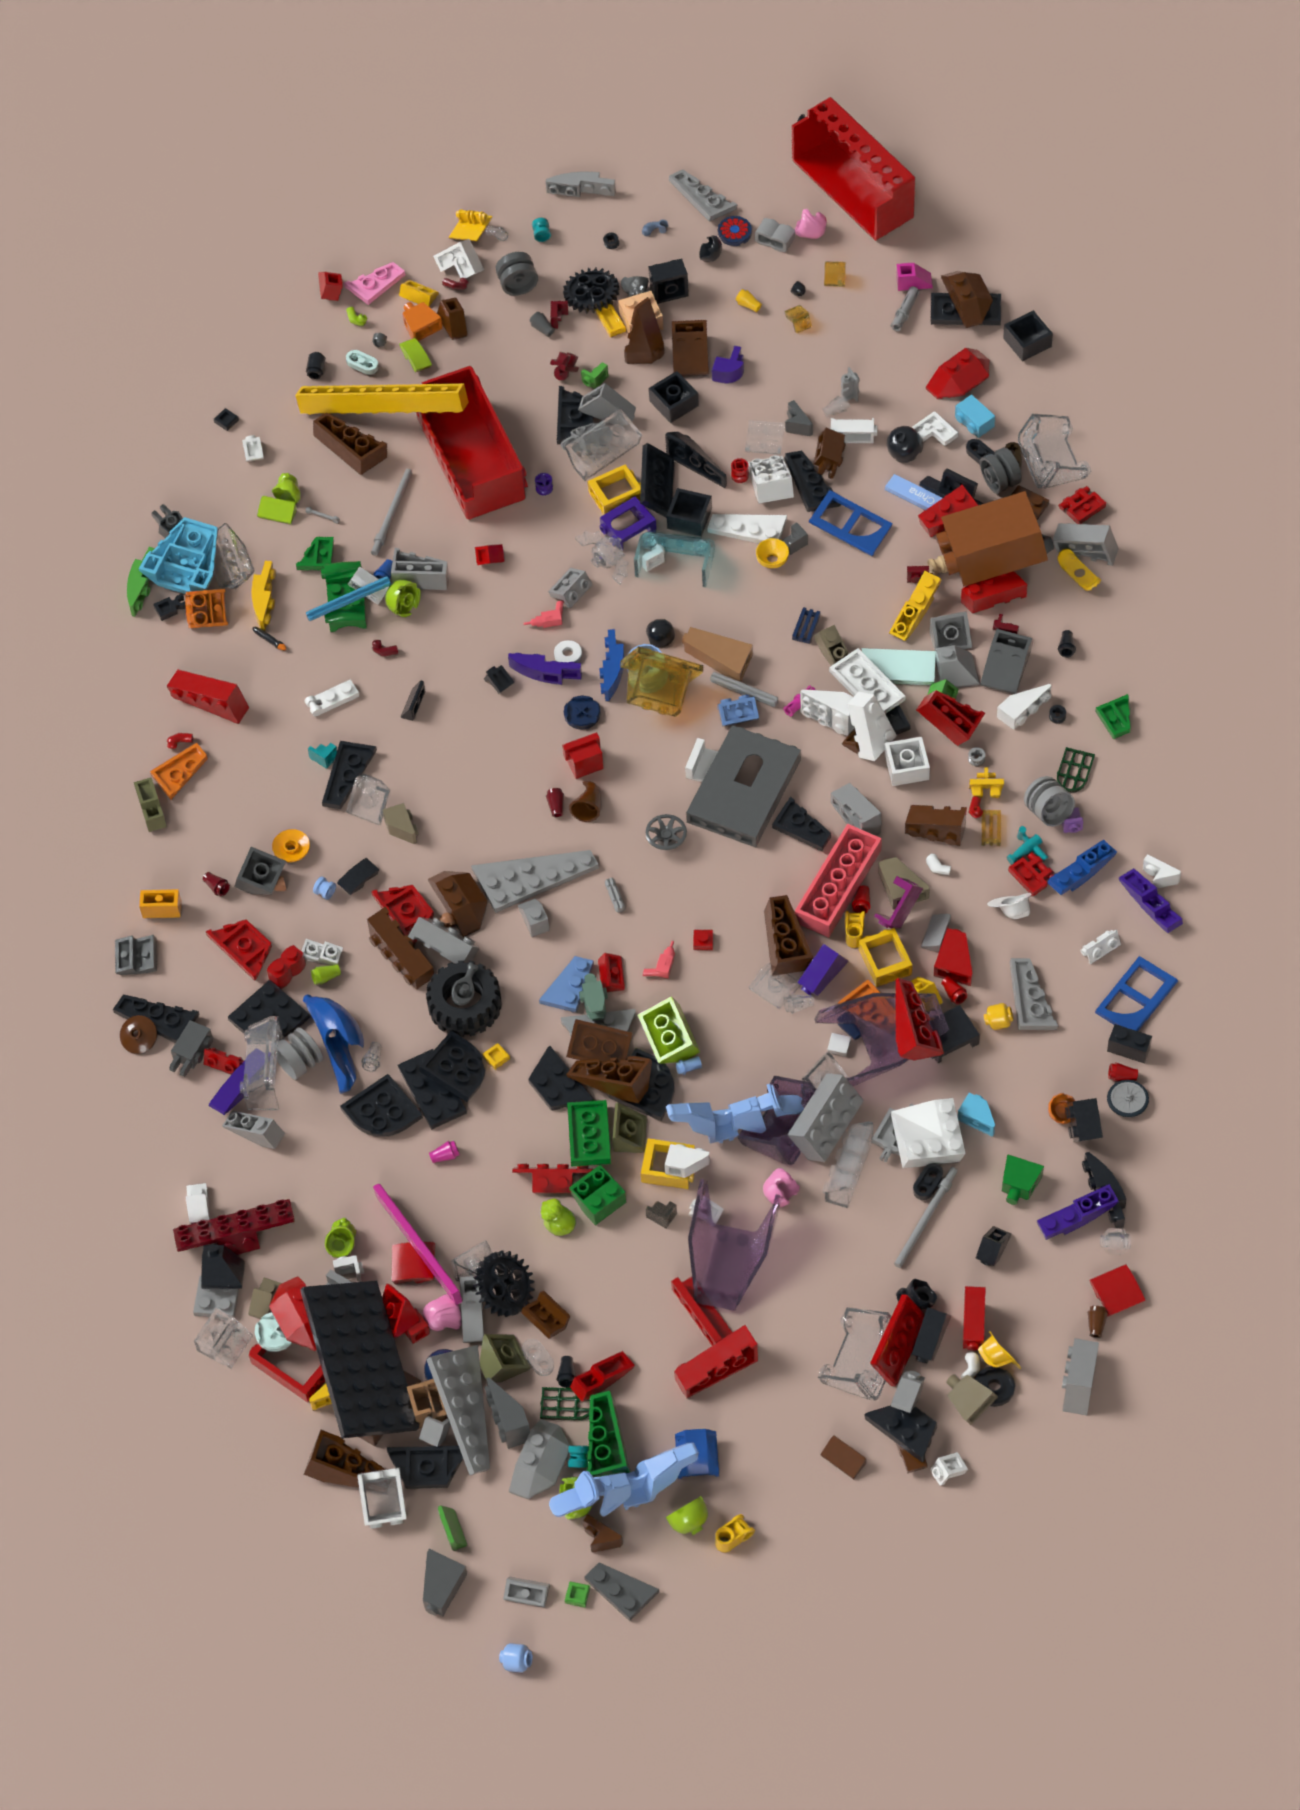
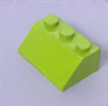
M672 996L638 1014L659 1064L679 1062V1060L685 1061L700 1053L682 1008Z

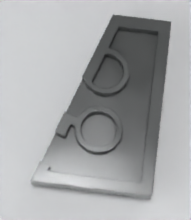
M600 1562L584 1576L585 1581L629 1621L659 1593L658 1588Z

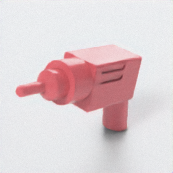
M556 602L555 610L541 612V616H535L530 622H524L523 624H531L537 627L543 626V628L562 625L564 602Z
M671 941L670 946L664 950L663 954H660L656 968L644 969L643 976L669 978L675 956L674 941Z

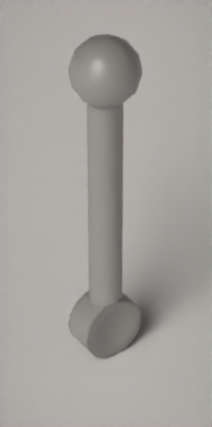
M311 507L306 508V513L319 515L332 520L334 523L340 521L337 516L332 517L315 511Z

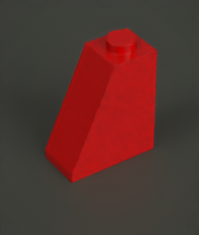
M947 928L934 965L933 976L942 979L951 977L957 983L971 986L973 973L966 933L958 929Z
M965 1286L963 1349L977 1351L984 1343L986 1287Z

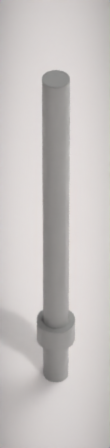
M411 469L405 470L380 532L376 534L375 544L371 551V554L374 556L378 555L381 546L386 541L387 531L412 475Z
M951 1167L946 1177L941 1179L936 1194L895 1261L894 1265L896 1267H902L945 1192L950 1190L951 1182L958 1172L956 1168Z

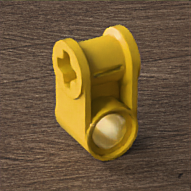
M845 911V941L850 948H858L859 940L863 938L865 911L861 913Z
M738 1514L716 1531L715 1546L720 1552H729L740 1543L748 1540L755 1533V1529L746 1523L743 1514ZM726 1537L730 1540L728 1542H722L720 1539Z

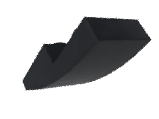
M365 858L346 872L338 880L337 884L349 895H352L363 888L366 881L376 876L379 868Z

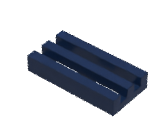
M803 607L793 632L792 640L810 644L821 611L814 612L813 609L808 611L807 608ZM805 615H807L805 624H804V626H803V629H802L801 634H800V637H799L798 634H799L800 628H801V626H802V623H803V620H804V618H805ZM811 617H814L808 636L804 638Z

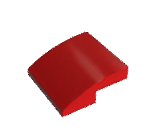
M410 1242L392 1245V1282L395 1285L414 1281L418 1284L435 1280V1276ZM424 1242L435 1257V1243Z
M1127 1264L1089 1280L1097 1299L1099 1298L1102 1306L1106 1308L1107 1317L1146 1301Z

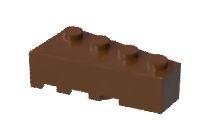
M787 895L770 897L764 909L772 976L805 971L811 963L813 955Z

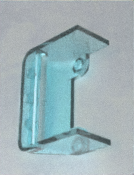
M654 530L645 532L640 536L634 557L635 577H639L642 556L645 554V550L652 549L658 543L664 547L666 552L705 557L702 567L703 587L707 586L715 554V543L713 540Z

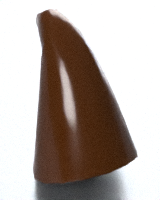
M583 781L582 783L586 790L569 805V810L577 820L592 822L600 816L601 794L596 783Z

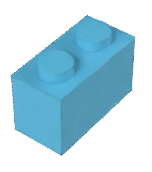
M970 395L955 406L956 420L964 424L968 431L972 434L974 433L978 438L995 427V415L973 395Z

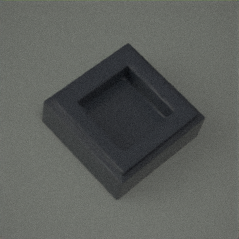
M226 408L214 418V423L226 431L239 421V417Z

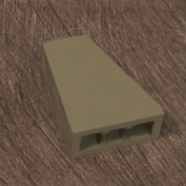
M897 857L886 858L878 862V874L893 909H896L906 891L893 883L896 876L906 878L923 888L916 902L929 899V886Z

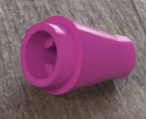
M447 1141L437 1149L429 1152V1155L434 1164L436 1162L456 1159L460 1153L455 1141Z

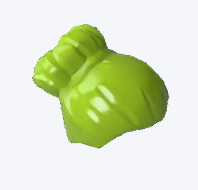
M282 473L278 479V484L272 489V493L276 499L297 504L301 496L298 481L292 474Z
M553 1198L542 1203L541 1217L544 1220L545 1228L550 1233L562 1236L574 1230L576 1225L575 1216L567 1207L561 1205L559 1200Z
M342 1218L332 1224V1230L325 1237V1249L334 1258L348 1256L355 1245L354 1237L357 1230L347 1218Z

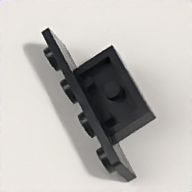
M948 468L944 470L941 482L926 476L919 484V486L942 498L963 485L978 505L985 504L974 498L978 483Z

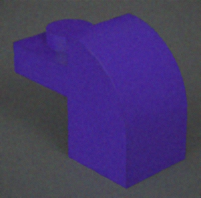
M734 346L730 359L716 357L712 368V381L733 383L743 376L744 355L741 354V347Z

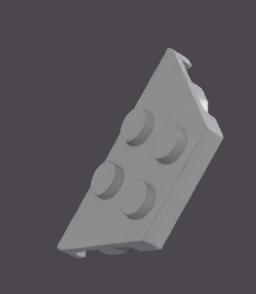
M635 1009L606 1012L604 1019L593 1021L587 1015L561 1017V1024L566 1027L570 1036L572 1035L575 1019L629 1032L632 1020L636 1016Z

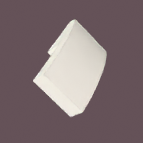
M305 939L301 951L304 953L305 960L320 964L336 965L338 964L343 947L326 941L324 944Z

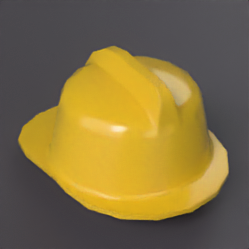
M989 1331L991 1336L978 1349L984 1361L992 1367H1001L1012 1362L1021 1370L1020 1365L996 1341Z

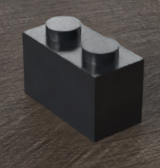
M1114 1024L1108 1040L1107 1052L1145 1064L1151 1048L1152 1036Z

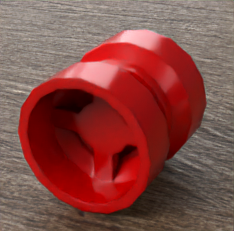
M737 458L731 463V478L736 483H744L749 478V464L745 459Z

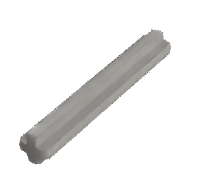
M713 672L710 677V681L742 695L755 697V700L772 707H776L779 698L777 696L720 673Z

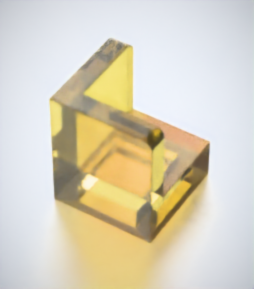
M826 261L824 286L845 287L846 262Z

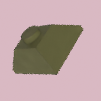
M485 1334L483 1336L480 1368L485 1379L491 1378L494 1382H504L530 1369L514 1335Z

